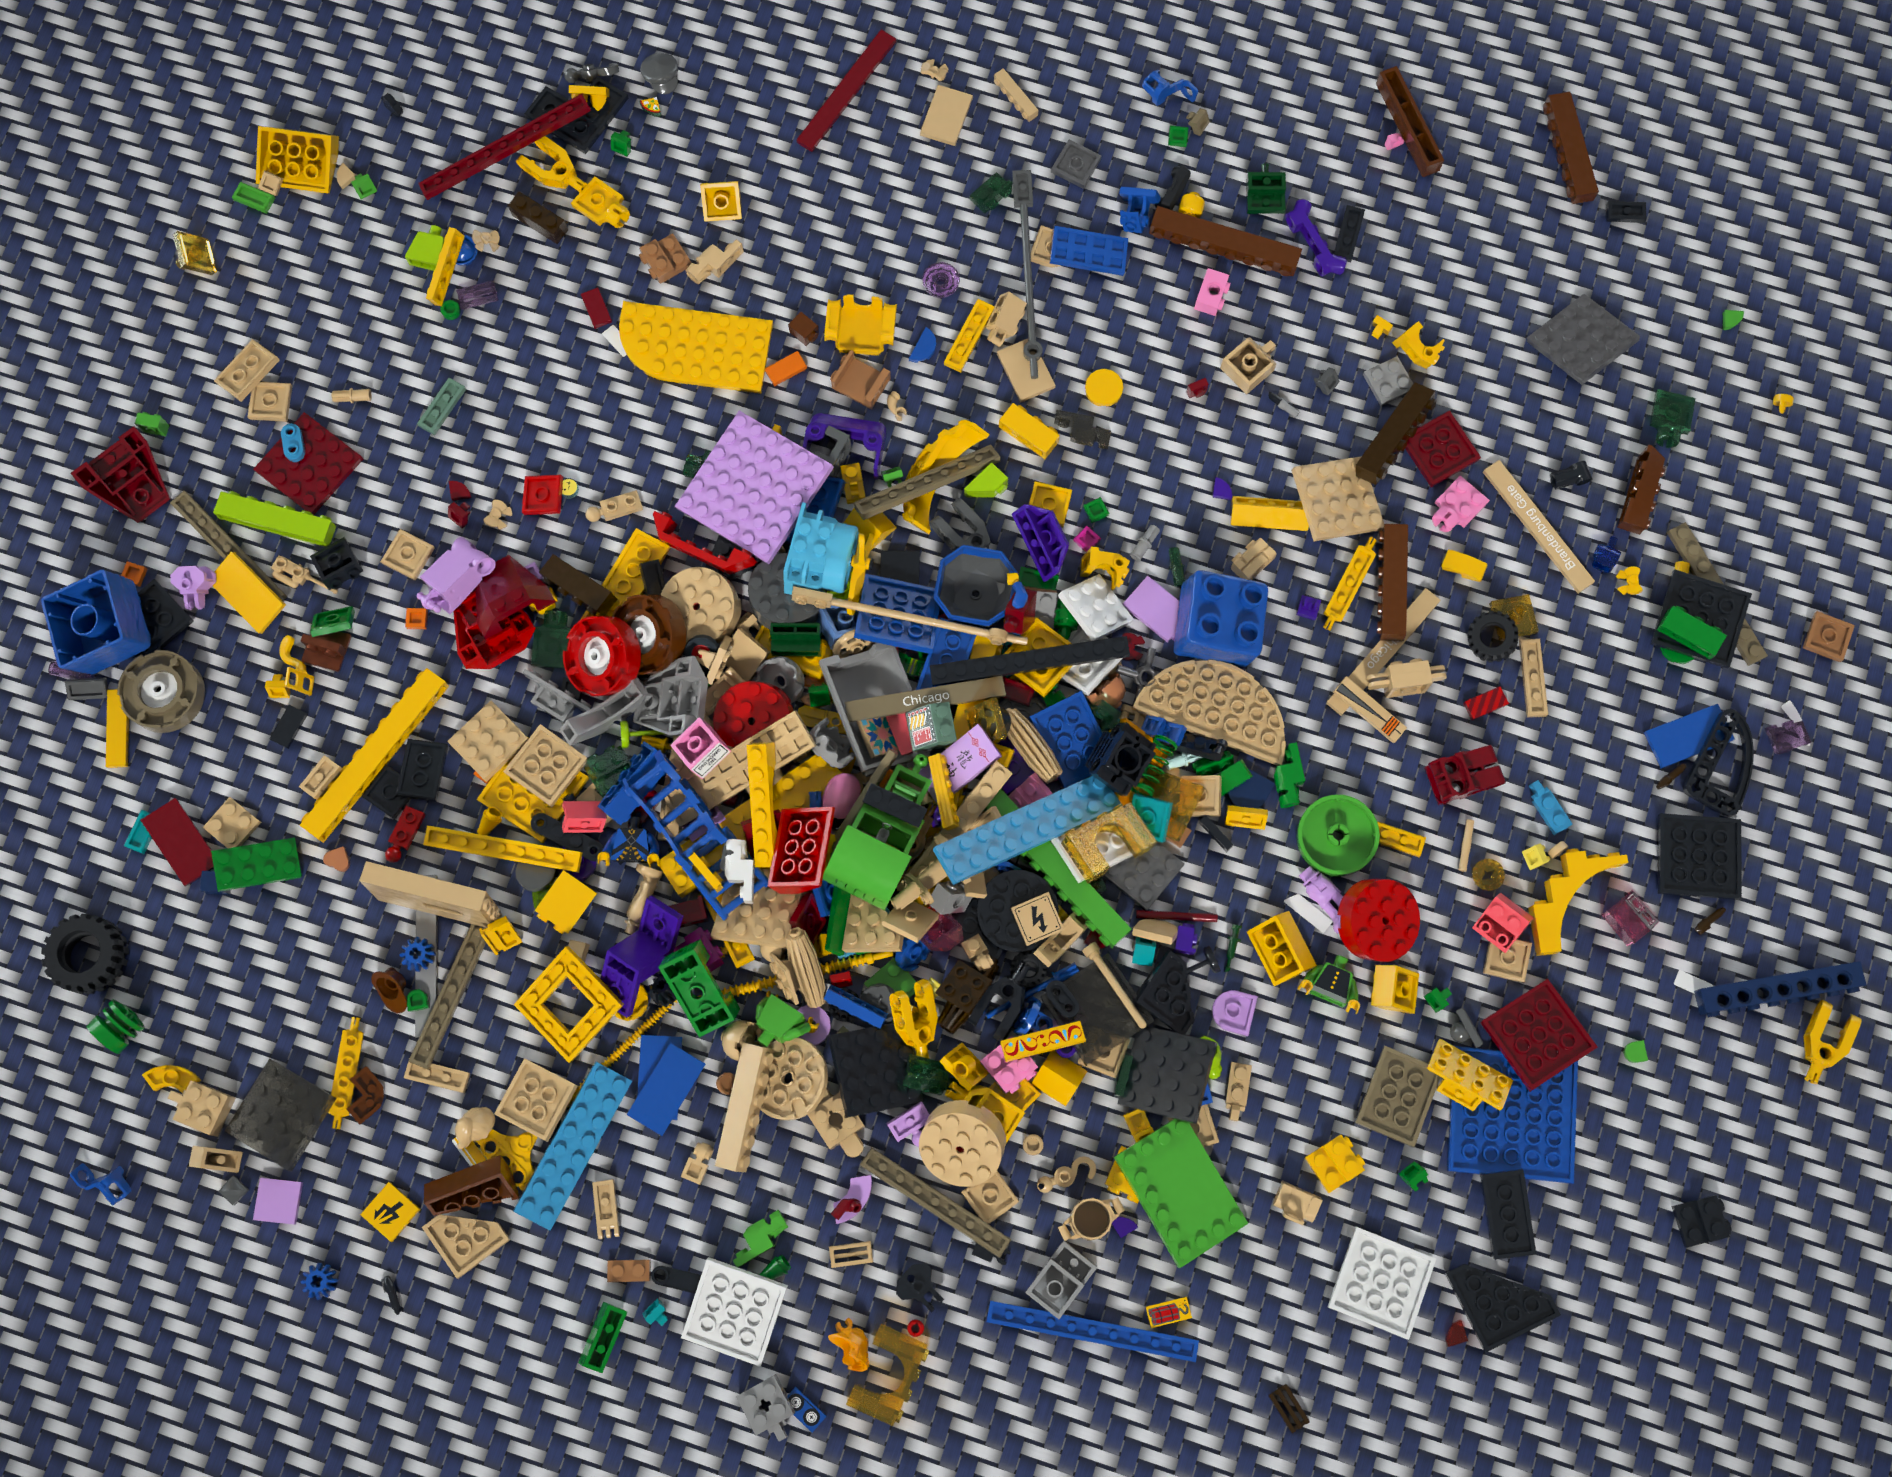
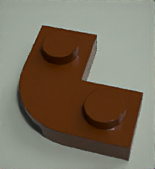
M367 1066L363 1067L349 1079L362 1094L361 1097L346 1108L359 1125L381 1107L384 1099V1088L381 1082Z

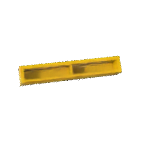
M938 753L929 756L928 760L943 829L951 830L959 827V817L956 814L957 807L954 803V793L951 790L952 783L949 780V770L946 766L947 759L944 755Z

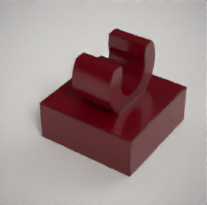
M455 502L451 503L448 506V518L460 528H464L468 523V515L470 514L468 509L471 506L466 502H463L460 506Z

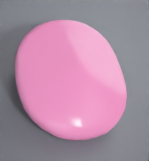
M841 773L834 776L828 782L821 797L822 807H834V818H846L860 796L861 787L858 779L851 774Z

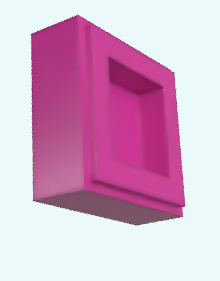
M1086 526L1073 541L1087 552L1091 546L1095 547L1101 541V538Z

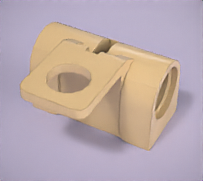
M324 755L299 787L317 800L327 792L328 785L339 777L342 768Z
M1282 1180L1273 1206L1283 1210V1217L1304 1225L1303 1219L1311 1223L1314 1221L1323 1200L1317 1195Z

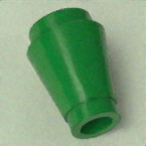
M783 1255L775 1256L759 1275L776 1280L788 1274L791 1266Z

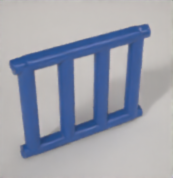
M727 826L722 829L727 839H737ZM716 839L712 840L697 851L696 855L699 858L704 857L719 846L720 843ZM747 852L748 858H746V860H753V858ZM721 859L708 868L712 874L720 870ZM685 865L682 866L683 870L723 921L729 917L728 914L744 902L743 898H740L739 895L725 907H722L716 898L735 883H729L728 880H725L721 883L724 887L718 893L715 889L710 891L704 883L706 879L702 874L698 876L693 868L689 870ZM755 867V875L759 880L754 883V894L764 886L765 888L768 887L769 879L760 867Z

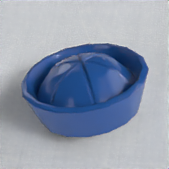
M464 235L465 237L456 262L459 266L470 265L477 257L478 249L475 248L476 244H474L472 237Z

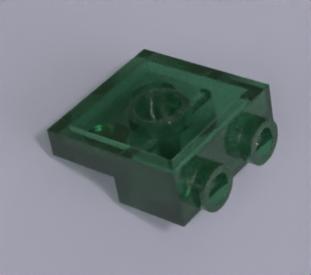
M614 745L609 746L604 750V754L600 756L593 754L587 758L584 770L602 798H604L612 785H618L619 775L630 767V759L621 745L616 748Z

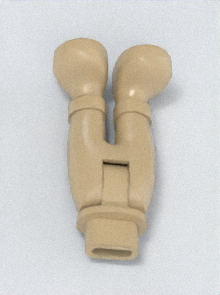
M638 863L636 870L643 876V881H641L640 887L627 910L628 920H625V923H627L625 932L629 934L635 933L636 928L640 926L646 898L653 895L657 889L656 885L663 874L662 871Z

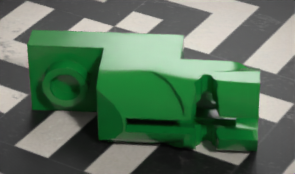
M1297 742L1290 743L1285 750V760L1289 764L1277 766L1274 771L1277 793L1285 794L1279 798L1281 808L1297 806L1300 803L1299 787L1297 786L1303 785L1305 777Z

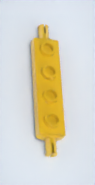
M1369 537L1365 546L1359 545L1323 613L1328 617L1323 628H1327L1330 631L1335 621L1342 622L1376 556V553L1372 550L1377 541L1375 538Z
M351 1017L350 1029L342 1031L328 1113L334 1116L333 1129H341L342 1117L350 1115L346 1108L352 1104L355 1086L349 1079L357 1073L364 1033L358 1030L360 1018L357 1017L356 1022L355 1017Z

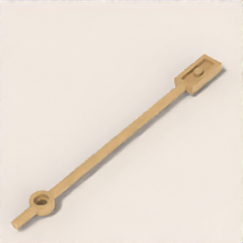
M793 586L792 600L800 605L812 604L820 609L831 608V605L987 637L994 645H1002L1005 642L1027 645L1028 641L1027 637L1008 634L1007 631L999 628L988 630L833 598V594Z

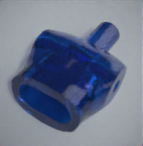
M1615 536L1609 538L1607 546L1597 545L1593 555V568L1610 573L1617 565L1621 552L1614 548L1618 540Z

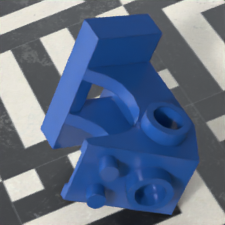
M1121 186L1119 194L1123 201H1128V208L1126 212L1120 210V224L1123 225L1124 232L1142 233L1144 227L1148 226L1150 204H1160L1161 197L1158 191L1154 189ZM1134 210H1141V213L1134 212Z

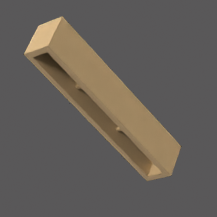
M742 1043L715 1162L716 1167L735 1172L747 1171L750 1164L751 1149L755 1142L756 1127L759 1124L760 1109L764 1102L765 1087L769 1080V1069L773 1062L774 1049Z

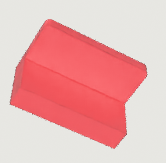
M563 801L562 806L565 814L562 824L563 833L603 832L607 817L605 812L597 807L601 801Z

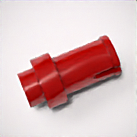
M917 1319L910 1321L907 1327L908 1333L913 1337L920 1336L924 1331L923 1323Z

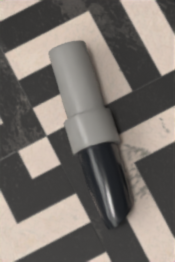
M1269 391V399L1277 404L1280 409L1285 410L1294 418L1298 416L1300 412L1291 406L1289 402Z

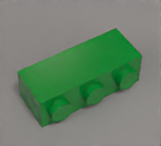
M1672 606L1668 609L1657 628L1659 632L1708 659L1716 656L1727 636L1722 633L1723 631L1720 628L1709 626L1704 623L1705 621L1702 618L1689 615L1680 606Z
M606 1302L602 1303L578 1363L580 1365L603 1373L627 1311Z

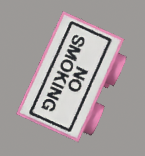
M700 717L670 745L686 766L701 779L731 752L715 730Z

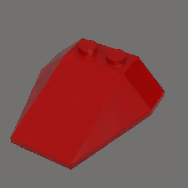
M475 591L469 594L453 611L457 654L466 669H492L525 650L536 629L527 613L519 610L499 621L503 631L485 640L477 624Z

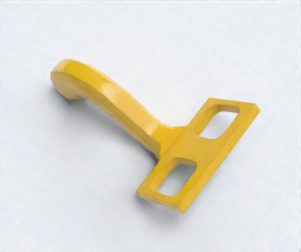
M287 635L281 641L279 653L284 663L294 666L295 669L287 667L284 686L312 696L314 676L307 673L304 662L291 657L290 651L295 639ZM290 672L296 674L295 685L289 683ZM305 677L310 680L308 691L303 689Z

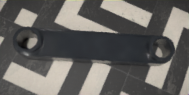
M658 1266L653 1269L651 1278L657 1285L695 1294L701 1275L667 1266ZM660 1269L666 1272V1279L662 1282L656 1278V1273Z

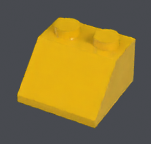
M1376 965L1373 975L1374 983L1371 1005L1385 1010L1415 1014L1419 973L1397 965Z

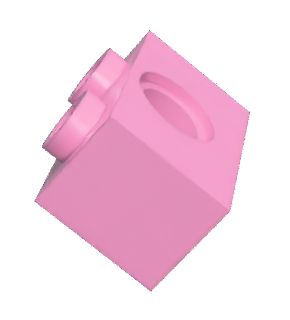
M1208 268L1194 309L1216 316L1217 311L1222 310L1225 299H1222L1223 294H1227L1231 283L1228 282L1229 275ZM1210 291H1215L1218 294L1213 295L1210 293Z

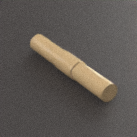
M1471 819L1466 820L1458 869L1462 872L1467 871L1474 827V820Z

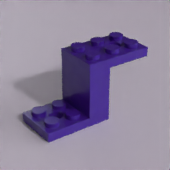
M652 895L646 898L639 930L607 950L600 979L624 1003L618 1012L626 1018L633 1014L640 983L660 971L658 967L664 957L674 952L683 915Z

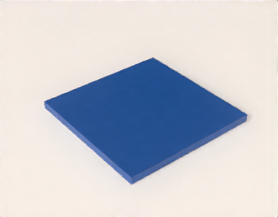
M1455 1046L1508 1076L1513 1082L1502 1110H1498L1488 1103L1481 1101L1476 1109L1472 1111L1450 1099L1447 1171L1485 1174L1523 1169L1525 1179L1574 1184L1578 1061L1529 1092L1500 1050Z

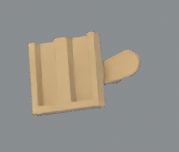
M942 834L933 837L937 845L948 841ZM938 859L917 877L911 873L905 875L906 878L903 881L906 887L890 899L893 907L896 910L899 908L902 910L918 897L921 898L925 905H931L934 902L928 890L947 877ZM968 878L961 882L965 885L972 880Z

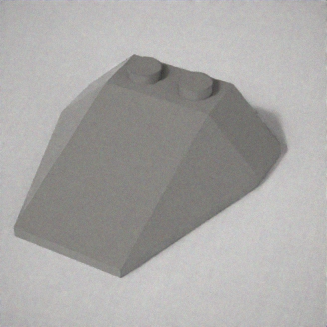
M695 656L678 658L663 671L641 681L648 695L634 711V723L674 737L680 736L699 717L704 720L708 680Z

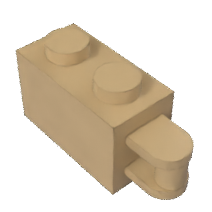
M1011 292L1001 294L986 325V328L990 330L987 340L1000 347L1006 338L1014 336L1018 330L1019 320L1025 314L1024 309L1027 303Z

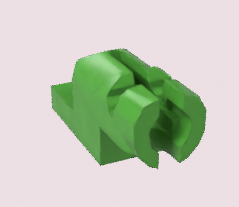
M779 1210L769 1215L771 1224H768L765 1219H761L746 1229L743 1236L751 1250L748 1251L745 1248L735 1254L737 1258L733 1262L736 1267L743 1266L775 1246L771 1238L774 1237L775 1239L783 1230L788 1228Z

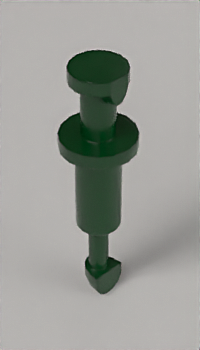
M1232 924V937H1227L1230 941L1226 955L1228 960L1226 967L1224 966V972L1230 971L1231 959L1235 956L1237 943L1241 942V939H1238V933L1242 926Z

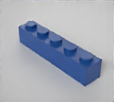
M834 985L828 988L823 999L827 1003L837 1006L840 1010H845L850 1015L856 1016L863 1022H868L873 1027L879 1029L888 1016V1013Z

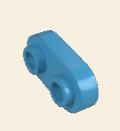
M286 424L281 430L284 455L288 460L298 462L305 456L302 431L296 424ZM293 430V433L288 435V432Z

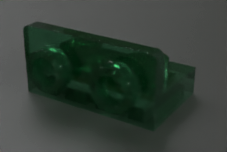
M996 172L976 189L969 199L983 213H987L989 210L995 209L1001 199H1005L1011 194L1012 181H1005Z
M1098 700L1094 704H1089L1094 717L1098 720L1102 719L1099 725L1101 731L1111 730L1120 722L1119 717L1122 713L1104 700Z
M910 1054L907 1059V1072L903 1080V1086L942 1095L948 1084L949 1072L939 1061Z

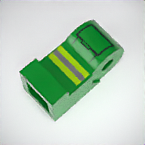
M900 652L899 658L907 678L919 680L925 661L908 657L907 654Z

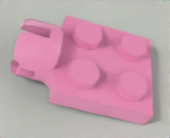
M1459 476L1435 501L1439 509L1433 515L1432 522L1437 527L1443 521L1445 524L1439 529L1442 532H1449L1458 524L1465 528L1490 500L1462 476Z

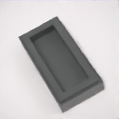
M106 677L67 679L64 681L68 700L107 698V690L109 689Z

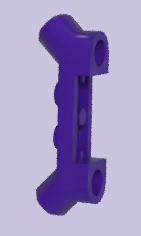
M1305 199L1296 201L1294 210L1285 214V220L1292 233L1295 234L1300 231L1315 254L1314 268L1322 277L1329 273L1343 274L1347 259L1330 253L1327 242L1324 239L1322 240L1317 226L1312 224L1309 219L1312 204Z

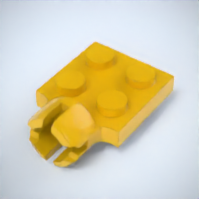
M594 177L571 202L573 208L599 226L608 222L615 228H621L624 224L619 220L621 219L627 223L630 216L628 208L621 204L624 200L623 195L597 177Z

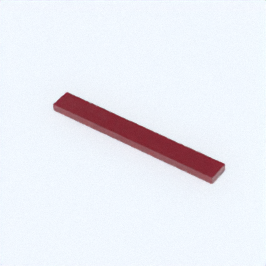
M882 29L879 31L796 139L798 144L813 152L896 43L895 37Z

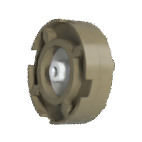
M156 650L155 653L145 656L140 655L128 664L119 679L117 695L120 696L121 709L133 722L152 732L167 733L185 727L198 715L205 698V685L200 672L185 658L171 651Z

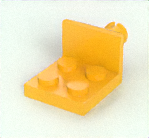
M952 1082L949 1087L956 1093L947 1089L945 1096L954 1101H969V1105L980 1109L984 1106L990 1110L1001 1122L1007 1143L1025 1112L990 1088L977 1085L968 1092L956 1082Z

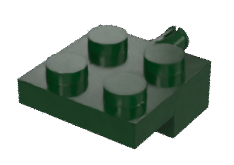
M1265 163L1261 164V172H1248L1246 178L1247 214H1285L1286 172H1269V164L1267 163L1266 165Z

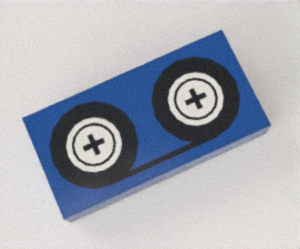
M795 1387L787 1396L795 1411L794 1416L813 1433L827 1415Z

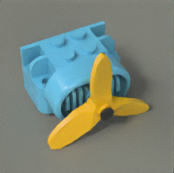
M802 502L783 571L784 593L792 595L793 586L820 592L827 590L843 593L847 587L851 568L853 567L848 601L858 603L866 570L872 571L874 559L871 560L869 555L875 534L869 533L865 541L864 534L859 533L857 526L839 523L835 518L824 516V510H819L818 514L806 512V503ZM847 609V614L853 616L856 610Z

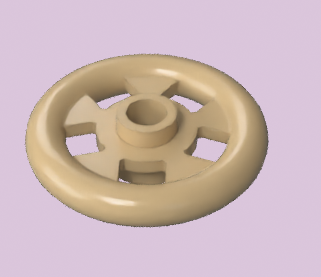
M854 629L838 638L833 646V656L839 655L841 659L851 656L849 654L868 651L876 642L854 638Z

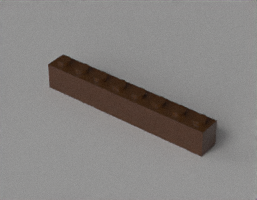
M1160 206L1156 208L1149 232L1150 235L1158 239L1171 240L1175 244H1184L1192 249L1207 251L1212 255L1225 256L1229 260H1238L1249 266L1261 267L1266 271L1279 272L1283 276H1294L1302 252V248Z

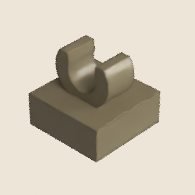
M1202 108L1197 113L1190 111L1186 117L1190 120L1188 125L1192 127L1193 133L1198 136L1203 133L1210 123L1207 110Z

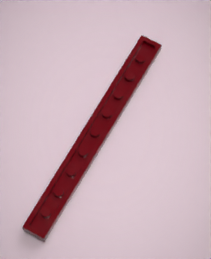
M580 94L418 184L425 198L429 200L590 112L591 109L583 94Z

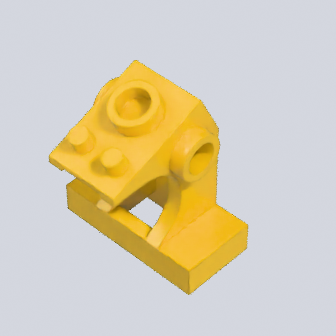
M1418 321L1392 343L1396 348L1401 347L1414 364L1427 369L1437 363L1440 357L1438 353L1445 348L1443 346L1445 340L1443 339L1433 347L1425 346L1419 339L1420 329L1423 326Z
M1091 546L1081 558L1080 576L1088 577L1096 569L1106 570L1111 576V590H1114L1116 586L1120 587L1123 584L1124 580L1121 578L1125 579L1130 570L1127 566L1130 561L1120 554L1099 551V547Z

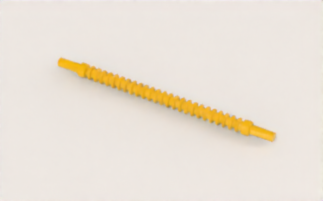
M893 952L865 953V955L860 954L859 957L854 955V958L849 956L847 960L845 958L842 961L837 959V962L831 961L830 964L828 962L825 965L820 963L824 976L825 973L830 974L831 971L836 973V970L842 971L843 968L847 970V967L852 969L854 965L859 967V964H862V966H864V963L868 965L873 964L875 960L894 955ZM774 975V978L769 976V979L764 977L762 981L760 979L757 982L752 980V983L746 982V985L741 983L740 986L735 985L734 988L729 986V989L724 987L721 992L724 995L731 991L733 997L734 995L739 997L740 994L745 995L746 992L751 994V991H754L756 993L758 989L760 991L763 988L768 990V987L774 988L777 977L776 975Z

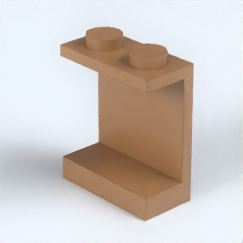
M850 350L848 355L842 357L841 366L838 371L835 370L831 375L832 389L872 410L891 379L890 371L885 368L881 372L856 359L854 351Z

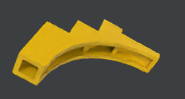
M1578 848L1566 850V853L1560 856L1563 875H1551L1550 879L1544 882L1547 901H1535L1534 905L1528 908L1529 914L1534 917L1531 921L1536 956L1557 954L1562 951V920L1567 905L1575 892L1593 875L1606 869L1627 864V855H1620V852L1607 854L1608 857H1600V854L1586 856V851H1579Z

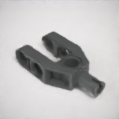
M961 498L955 500L951 505L961 517V520L965 521L975 531L967 540H963L940 516H936L929 522L933 531L952 551H955L962 545L973 546L972 542H978L980 548L989 549L991 541L985 522Z

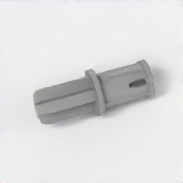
M1150 525L1142 538L1138 539V544L1130 553L1134 560L1141 561L1148 548L1152 547L1151 544L1159 534L1160 529L1155 525Z

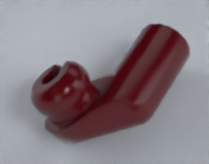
M855 1198L842 1199L831 1212V1215L839 1220L845 1212H859L862 1205Z

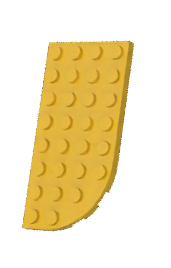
M623 301L619 323L620 339L630 361L644 371L646 375L668 382L762 393L773 320Z

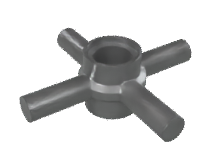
M1148 648L1144 666L1139 667L1137 670L1117 665L1116 672L1133 677L1134 682L1138 685L1133 704L1141 690L1145 686L1153 684L1147 685L1156 676L1155 671L1151 669L1156 653L1154 648ZM1143 672H1146L1148 676L1145 682L1141 678Z

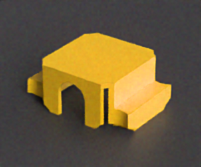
M844 295V306L842 307L841 299L836 301L828 299L824 339L825 341H835L836 348L840 353H849L852 350L854 354L880 355L884 351L885 344L894 345L897 304L889 305L884 302L883 309L882 298L872 296V304L859 305L854 302V295Z

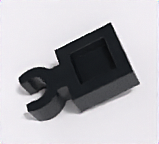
M978 1243L975 1244L972 1255L990 1263L994 1257L998 1263L1006 1265L1007 1262L1002 1261L1001 1258ZM1005 1249L1004 1253H1007L1009 1255L1011 1253L1008 1249Z

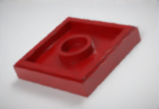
M525 476L522 514H560L563 476Z

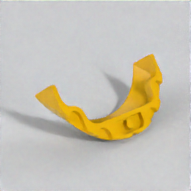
M967 420L958 421V425L953 428L942 430L938 434V439L933 444L928 443L912 465L906 480L957 459L972 445L987 439L990 434L973 422ZM935 490L903 503V519L927 534L931 532L929 511Z

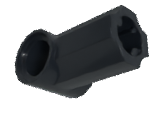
M1586 461L1577 462L1569 468L1550 474V482L1555 490L1574 484L1580 486L1593 479Z

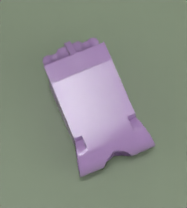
M459 537L454 541L451 550H447L420 576L427 584L429 593L424 595V593L418 592L416 597L421 600L422 606L426 609L439 613L442 608L451 614L482 581V577L489 575L494 570L495 560L484 552L477 550L475 545L464 537Z

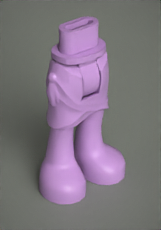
M1309 866L1299 877L1304 881L1303 886L1306 888V893L1309 897L1316 901L1321 909H1324L1333 921V930L1338 934V928H1341V915H1337L1338 911L1330 903V900L1332 899L1339 907L1343 898L1340 894L1341 891L1324 874H1320L1319 871L1316 872Z

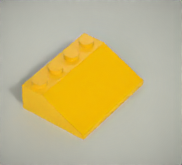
M258 126L256 184H260L263 172L268 171L284 178L281 187L330 193L338 158L339 136Z

